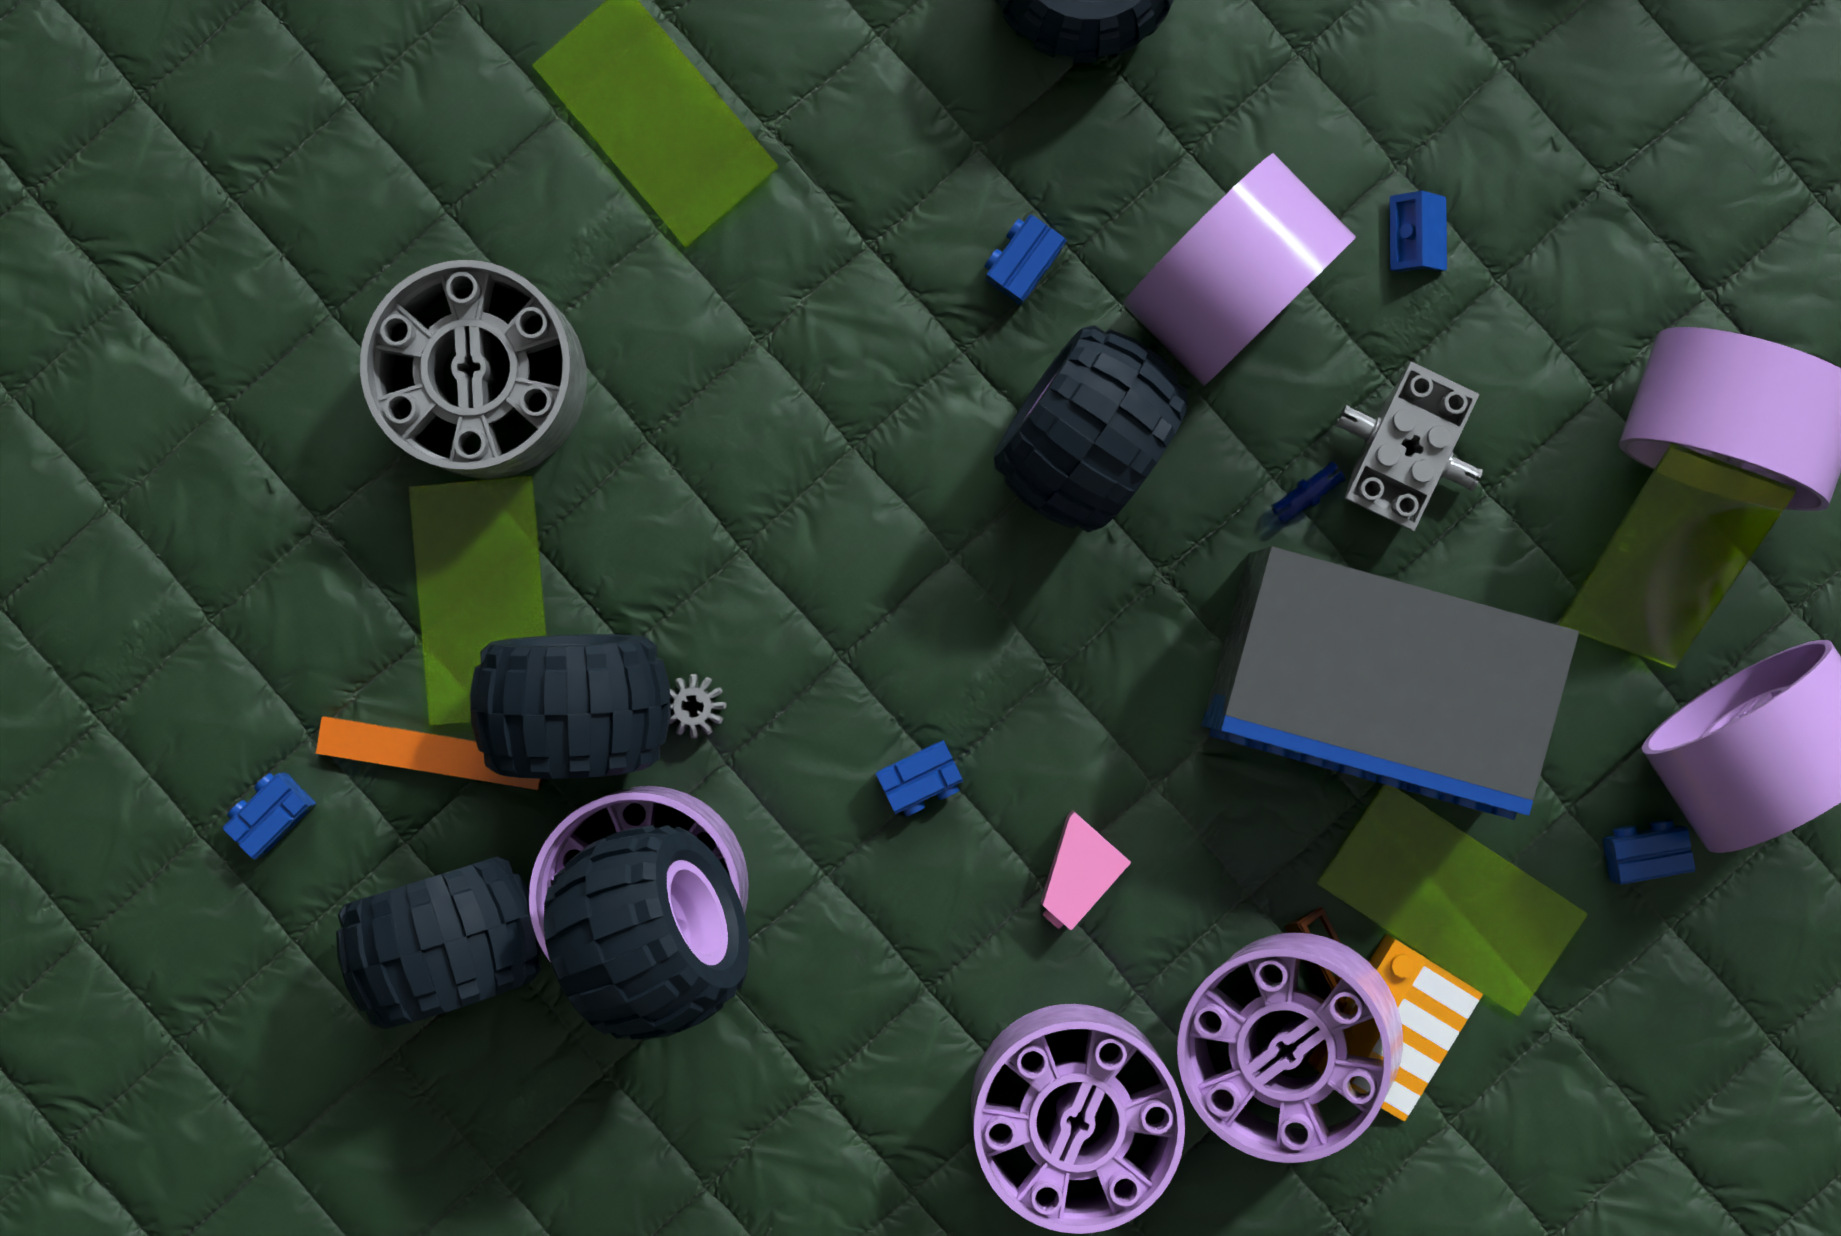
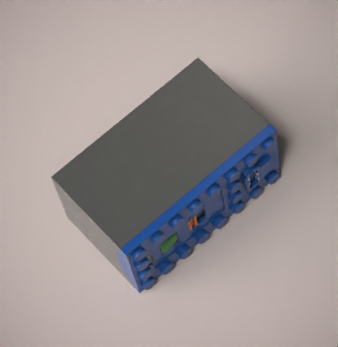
M1270 546L1248 554L1201 726L1210 728L1209 736L1366 780L1374 782L1377 780L1378 783L1515 820L1516 813L1530 815L1579 631Z

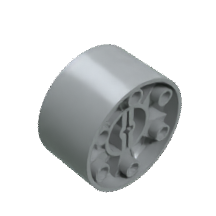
M476 260L447 261L431 265L408 276L397 284L378 305L368 323L361 346L360 377L364 397L373 417L384 433L396 445L417 459L465 477L477 479L504 478L522 473L542 463L559 449L569 437L579 419L585 401L587 388L586 362L578 336L569 321L550 300L524 277L507 268L488 262ZM494 287L511 289L530 299L509 324L488 313ZM473 288L469 297L465 299L457 298V291ZM446 296L452 314L438 320L427 329L417 318L428 307ZM532 316H541L543 325L540 331L535 334H527L525 331L526 321ZM493 338L502 342L510 362L508 381L503 391L497 397L496 387L500 382V372L495 365ZM561 344L563 359L561 385L556 386L530 380L528 355ZM454 350L456 356L452 361L451 370L457 380L458 407L449 398L444 385L445 365ZM397 355L412 358L415 385L395 391L394 370ZM539 392L545 393L547 403L544 409L539 412H532L529 408V400L532 395ZM403 400H409L412 410L410 415L403 419L398 403ZM517 410L538 430L521 445L502 454L493 422L505 419ZM436 415L447 422L457 425L450 459L435 454L416 439ZM477 434L481 439V447L475 454L468 455L464 449V443L469 436Z

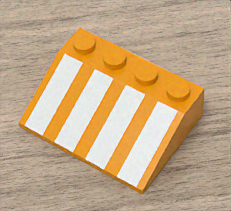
M1386 934L1369 963L1382 976L1396 1001L1402 1022L1403 1051L1397 1076L1381 1108L1405 1122L1480 1001L1483 993ZM1347 997V1005L1343 1013L1353 1015L1358 1012V1006L1354 999ZM1374 1018L1344 1029L1347 1054L1383 1060L1382 1041ZM1325 1039L1317 1045L1308 1060L1319 1072L1326 1068L1328 1060V1048ZM1355 1076L1350 1079L1352 1088L1358 1093L1363 1094L1371 1091L1370 1084L1364 1077Z

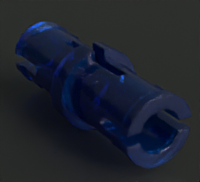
M1331 461L1307 481L1302 479L1296 483V489L1271 505L1275 515L1287 506L1290 507L1278 519L1284 525L1287 524L1289 520L1309 505L1314 507L1319 504L1320 497L1340 483L1345 482L1346 478L1342 471L1327 479L1339 467Z

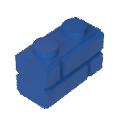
M1031 214L1025 222L1018 218L1006 235L1011 240L1003 252L996 249L984 265L989 270L985 280L1021 306L1067 242L1062 235Z
M944 739L876 772L894 813L897 814L903 811L905 817L924 809L926 806L923 801L936 794L939 800H942L959 792L957 784L963 782L962 776Z
M285 772L278 773L275 776L271 773L264 776L253 788L257 794L248 803L244 799L241 800L227 813L230 820L223 826V830L235 842H238L239 846L254 860L264 857L316 805V802Z
M1673 819L1651 822V829L1637 831L1636 826L1613 829L1614 836L1603 837L1602 840L1611 882L1622 885L1695 872V863L1687 827L1674 825Z

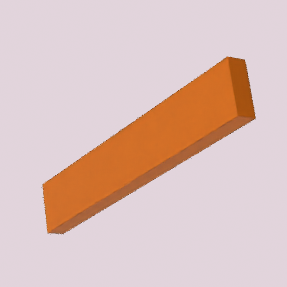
M322 716L316 754L540 790L542 779L508 777L494 773L485 766L484 753L478 750L474 740Z

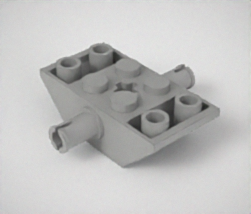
M1409 362L1376 419L1345 405L1340 413L1341 418L1337 419L1335 426L1365 439V445L1353 468L1345 499L1411 531H1415L1439 479L1445 477L1467 488L1469 491H1473L1479 482L1475 479L1477 477L1481 478L1483 470L1453 457L1452 451L1480 394L1418 364ZM1410 441L1413 444L1414 453L1407 456L1405 455L1407 448L1402 443Z

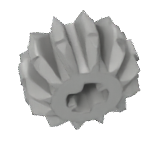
M697 674L690 675V688H688L682 678H677L675 682L681 692L678 693L670 689V698L675 699L674 703H670L671 710L674 709L675 714L671 715L669 724L676 722L678 719L681 721L676 729V733L682 735L686 731L687 726L690 725L691 738L698 737L699 724L707 735L711 734L713 729L708 719L721 724L723 718L713 713L714 709L721 710L727 707L726 702L714 703L713 698L723 693L722 688H716L709 693L707 690L712 684V679L706 677L701 686L698 687ZM691 695H695L697 702H703L704 705L703 710L697 711L699 714L697 717L692 716L691 710L685 709V702L691 701Z

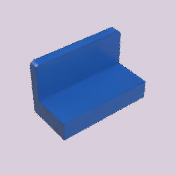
M1426 191L1389 196L1390 271L1404 272L1417 269L1446 271V197Z

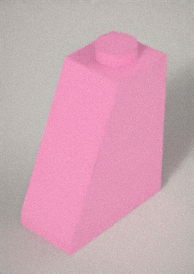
M1073 810L1066 817L1041 899L1042 905L1046 908L1043 916L1058 929L1065 925L1070 930L1078 924L1131 863Z

